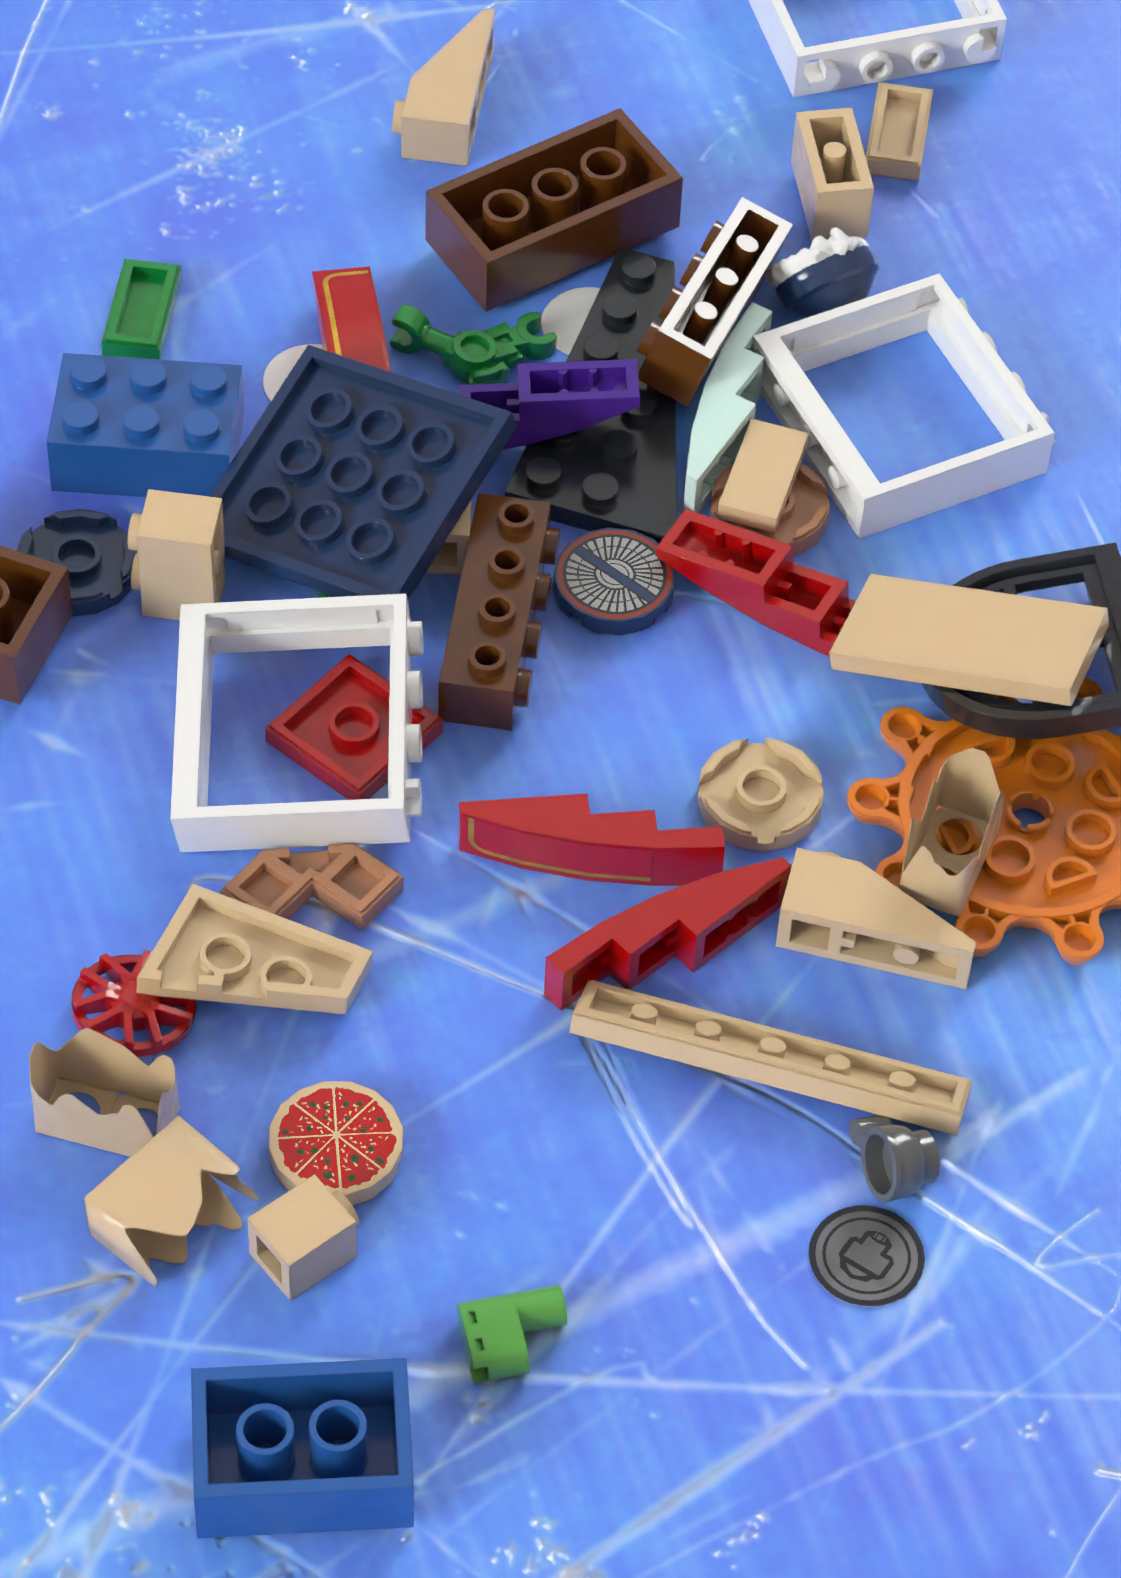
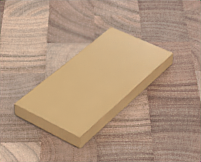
M870 574L829 652L831 669L1072 706L1109 626L1108 608Z

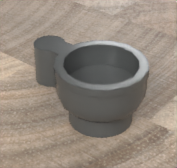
M881 1115L856 1118L850 1121V1138L853 1144L861 1149L862 1167L867 1185L879 1201L890 1202L909 1197L918 1191L922 1185L936 1181L940 1170L939 1152L934 1138L928 1131H911L906 1126L892 1125L889 1117Z

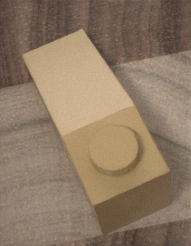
M484 8L411 77L406 100H396L392 132L401 134V158L468 166L494 52L495 10Z
M802 848L796 849L780 908L776 947L967 989L976 945L973 939L862 862L842 858L835 853L827 851L815 852Z

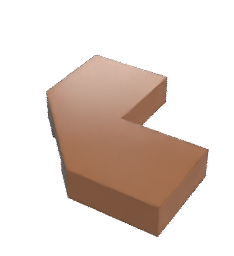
M355 843L328 845V850L300 853H290L289 848L262 850L220 890V894L286 919H290L313 896L363 930L403 890L404 876Z

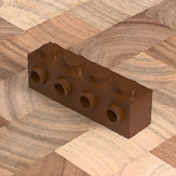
M743 197L725 224L717 220L715 221L700 249L701 252L706 254L705 257L695 253L679 283L685 289L682 290L676 286L673 288L658 316L664 320L663 324L653 320L637 349V352L646 356L638 373L639 381L683 405L689 406L717 360L725 341L746 312L766 279V273L774 264L793 224Z
M478 493L439 677L438 716L443 718L444 722L512 731L517 706L528 708L533 670L524 669L526 658H538L542 622L534 621L536 610L547 611L551 589V575L543 574L545 564L556 565L560 542V529L550 528L551 502Z

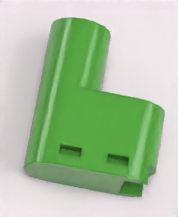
M560 1284L456 1304L459 1330L473 1383L530 1373L529 1355L524 1333L567 1325L566 1304Z

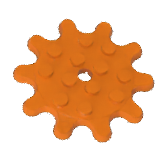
M1085 677L1075 699L1103 693L1095 681ZM983 693L997 699L1021 703L1013 697ZM896 707L887 711L881 718L880 732L886 745L902 757L906 762V766L900 774L892 778H862L849 787L847 794L848 807L858 821L892 829L903 839L901 849L882 860L875 872L899 888L911 820L915 818V821H921L933 780L935 779L937 782L941 767L950 755L970 748L985 751L991 759L998 787L1004 795L1001 821L963 913L956 920L955 928L976 942L973 957L977 958L985 957L994 951L1001 943L1006 931L1015 927H1021L1025 929H1039L1047 934L1055 943L1063 960L1069 964L1085 965L1092 961L1101 952L1104 944L1103 932L1099 925L1100 914L1113 909H1121V735L1114 734L1105 729L1047 739L1009 738L978 731L954 719L935 721L909 707ZM1024 808L1034 809L1041 813L1045 820L1036 824H1028L1025 829L1021 827V821L1015 817L1013 812ZM952 819L944 822L938 828L937 841L944 850L951 854L967 855L975 852L980 847L982 835L973 823L963 819ZM942 867L947 874L951 876L956 875L951 870Z

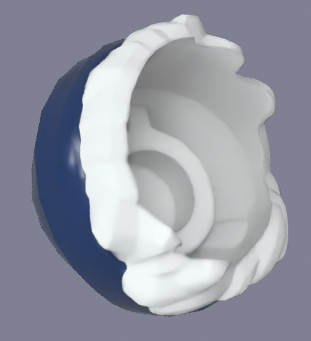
M832 228L830 231L831 236L828 240L821 235L815 237L810 249L803 248L796 255H791L786 259L780 260L778 263H774L766 273V278L769 284L776 288V295L782 301L785 308L793 309L805 318L867 298L875 275L879 270V265L875 254L864 238L857 236L849 237L839 228Z

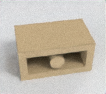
M852 107L796 112L791 164L811 240L813 241L815 237L820 235L828 240L831 236V229L835 227L842 230L849 237H868L874 186Z
M148 489L142 514L133 513L129 524L128 549L137 551L132 565L131 589L139 590L141 593L142 616L180 621L181 604L221 602L226 581L222 498Z

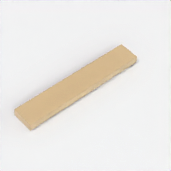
M588 980L572 1013L569 1030L571 1034L953 1135L958 1134L973 1082L956 1075L594 980Z

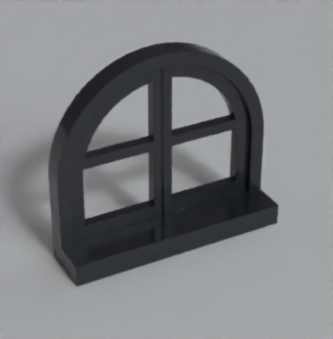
M1117 543L999 563L977 571L952 585L1017 595L1018 593L1084 582L1090 605L1108 608L1109 626L1099 648L1103 647L1116 692L1077 698L1072 706L1033 700L1032 704L1010 702L981 692L922 683L924 690L933 703L945 714L970 728L1009 738L1047 739L1121 727V556Z

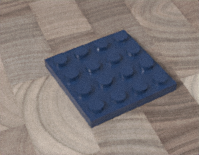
M308 345L209 496L222 498L225 557L335 597L406 594L407 600H409L515 431L517 425L512 412Z

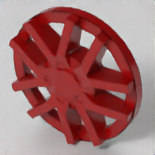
M144 950L142 955H118L113 957L105 953L99 957V962L89 968L84 967L80 971V977L76 981L72 992L71 1013L79 1031L89 1028L125 1046L136 1057L150 1056L174 1047L186 1037L194 1023L196 1000L136 993L137 977L152 951ZM126 968H134L131 973L126 970ZM106 973L114 983L104 979L101 975ZM87 988L94 993L82 998ZM173 1007H185V1011ZM104 1012L90 1020L86 1017L88 1014ZM158 1024L174 1026L175 1028L172 1032L161 1036ZM120 1027L122 1028L123 1040L114 1039L103 1032ZM146 1029L150 1041L134 1042L133 1031Z

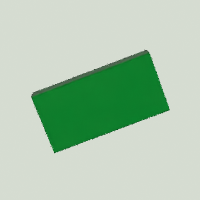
M124 258L101 342L102 356L161 360L182 282L181 265Z

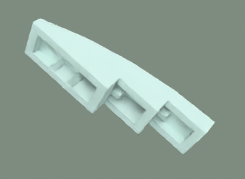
M753 302L725 341L704 385L691 429L683 511L688 509L699 513L712 497V487L721 472L734 464L751 418L755 419V403L761 394L764 357L752 352L753 336L771 329L772 311Z

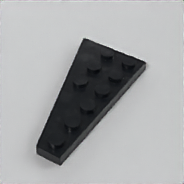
M620 247L566 362L637 359L639 373L646 356L637 352V349L653 320L661 324L664 322L658 316L675 287L674 261ZM639 381L640 407L585 429L526 445L507 485L505 496L551 502V521L587 531L604 528L634 530L654 539L659 544L676 522V400Z

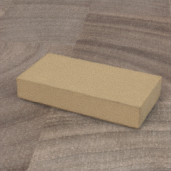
M878 82L866 152L870 174L919 181L933 95L932 89Z
M751 418L720 498L717 518L775 533L807 449L809 433Z

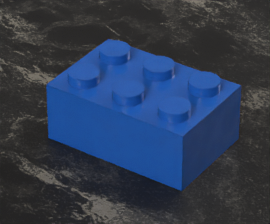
M63 353L47 437L51 491L146 497L148 489L209 497L239 451L244 419L242 365Z
M407 1358L191 1368L193 1489L197 1538L414 1527V1477Z

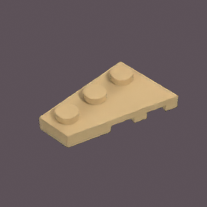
M192 884L139 973L136 993L346 1015L372 967L373 951Z

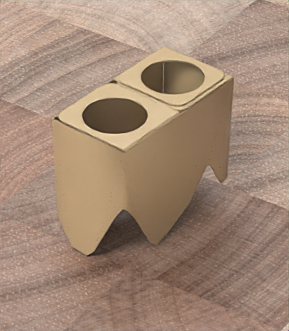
M974 748L950 755L941 767L937 782L935 779L933 780L921 821H915V818L911 820L899 889L922 905L959 917L963 913L999 829L1004 795L998 787L991 759L985 751ZM948 820H967L980 830L982 835L981 845L971 854H951L939 845L937 841L938 828ZM942 867L951 870L956 875L951 876L947 874Z
M89 1028L80 1030L57 1051H53L37 1042L30 1053V1086L35 1132L131 1157L153 1138L147 1124L137 1109L151 1110L158 1115L156 1134L177 1116L180 1105L175 1066L170 1057L165 1055L158 1056L150 1065H146L125 1046ZM81 1092L92 1096L99 1104L100 1114H97L69 1093Z
M178 1115L133 1156L129 1157L84 1197L91 1236L150 1284L157 1287L158 1280L150 1269V1260L156 1259L172 1264L184 1263L187 1260V1235L194 1224L210 1226L215 1223L230 1230L243 1229L241 1218L214 1178L251 1199H259L252 1189L238 1179L236 1173L240 1171L239 1166Z

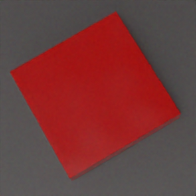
M348 654L265 727V741L346 799H370L388 783L390 682ZM424 705L421 709H412V724H420L422 749L424 750L443 733V718Z

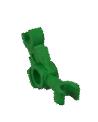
M402 305L392 319V325L398 327L390 340V346L402 353L412 354L419 349H425L444 357L443 365L451 368V373L462 383L468 385L508 383L511 374L510 368L524 363L526 358L544 360L551 357L555 353L557 335L552 332L540 337L534 336L540 332L542 316L539 312H529L522 315L518 319L516 326L511 328L504 322L486 329L484 332L478 330L458 331L455 336L433 328L428 318L419 309L410 305Z

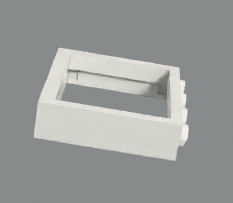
M748 0L793 98L1000 60L1007 18L998 0H954L963 19L804 47L783 0ZM819 59V61L806 63V61Z
M940 273L753 336L752 352L764 357L761 385L762 396L783 427L809 433L804 458L812 470L823 479L828 494L859 539L1039 476L1048 471L1052 445L1055 443V433L1048 424L1049 416L1044 412H1039L1026 394L1025 386L1020 376L1016 372H1010L997 354L996 346L991 336L987 332H981L969 315L964 299H958ZM927 330L1004 438V441L880 484L804 372Z
M406 594L181 604L170 817L180 853L316 847L343 843L360 845L410 842V817H421L420 778L411 779V763L422 762L423 754L420 724H412V709L423 708L422 675L420 670L412 671V656L423 655L424 640L422 621L411 622ZM390 646L388 798L208 806L214 654Z

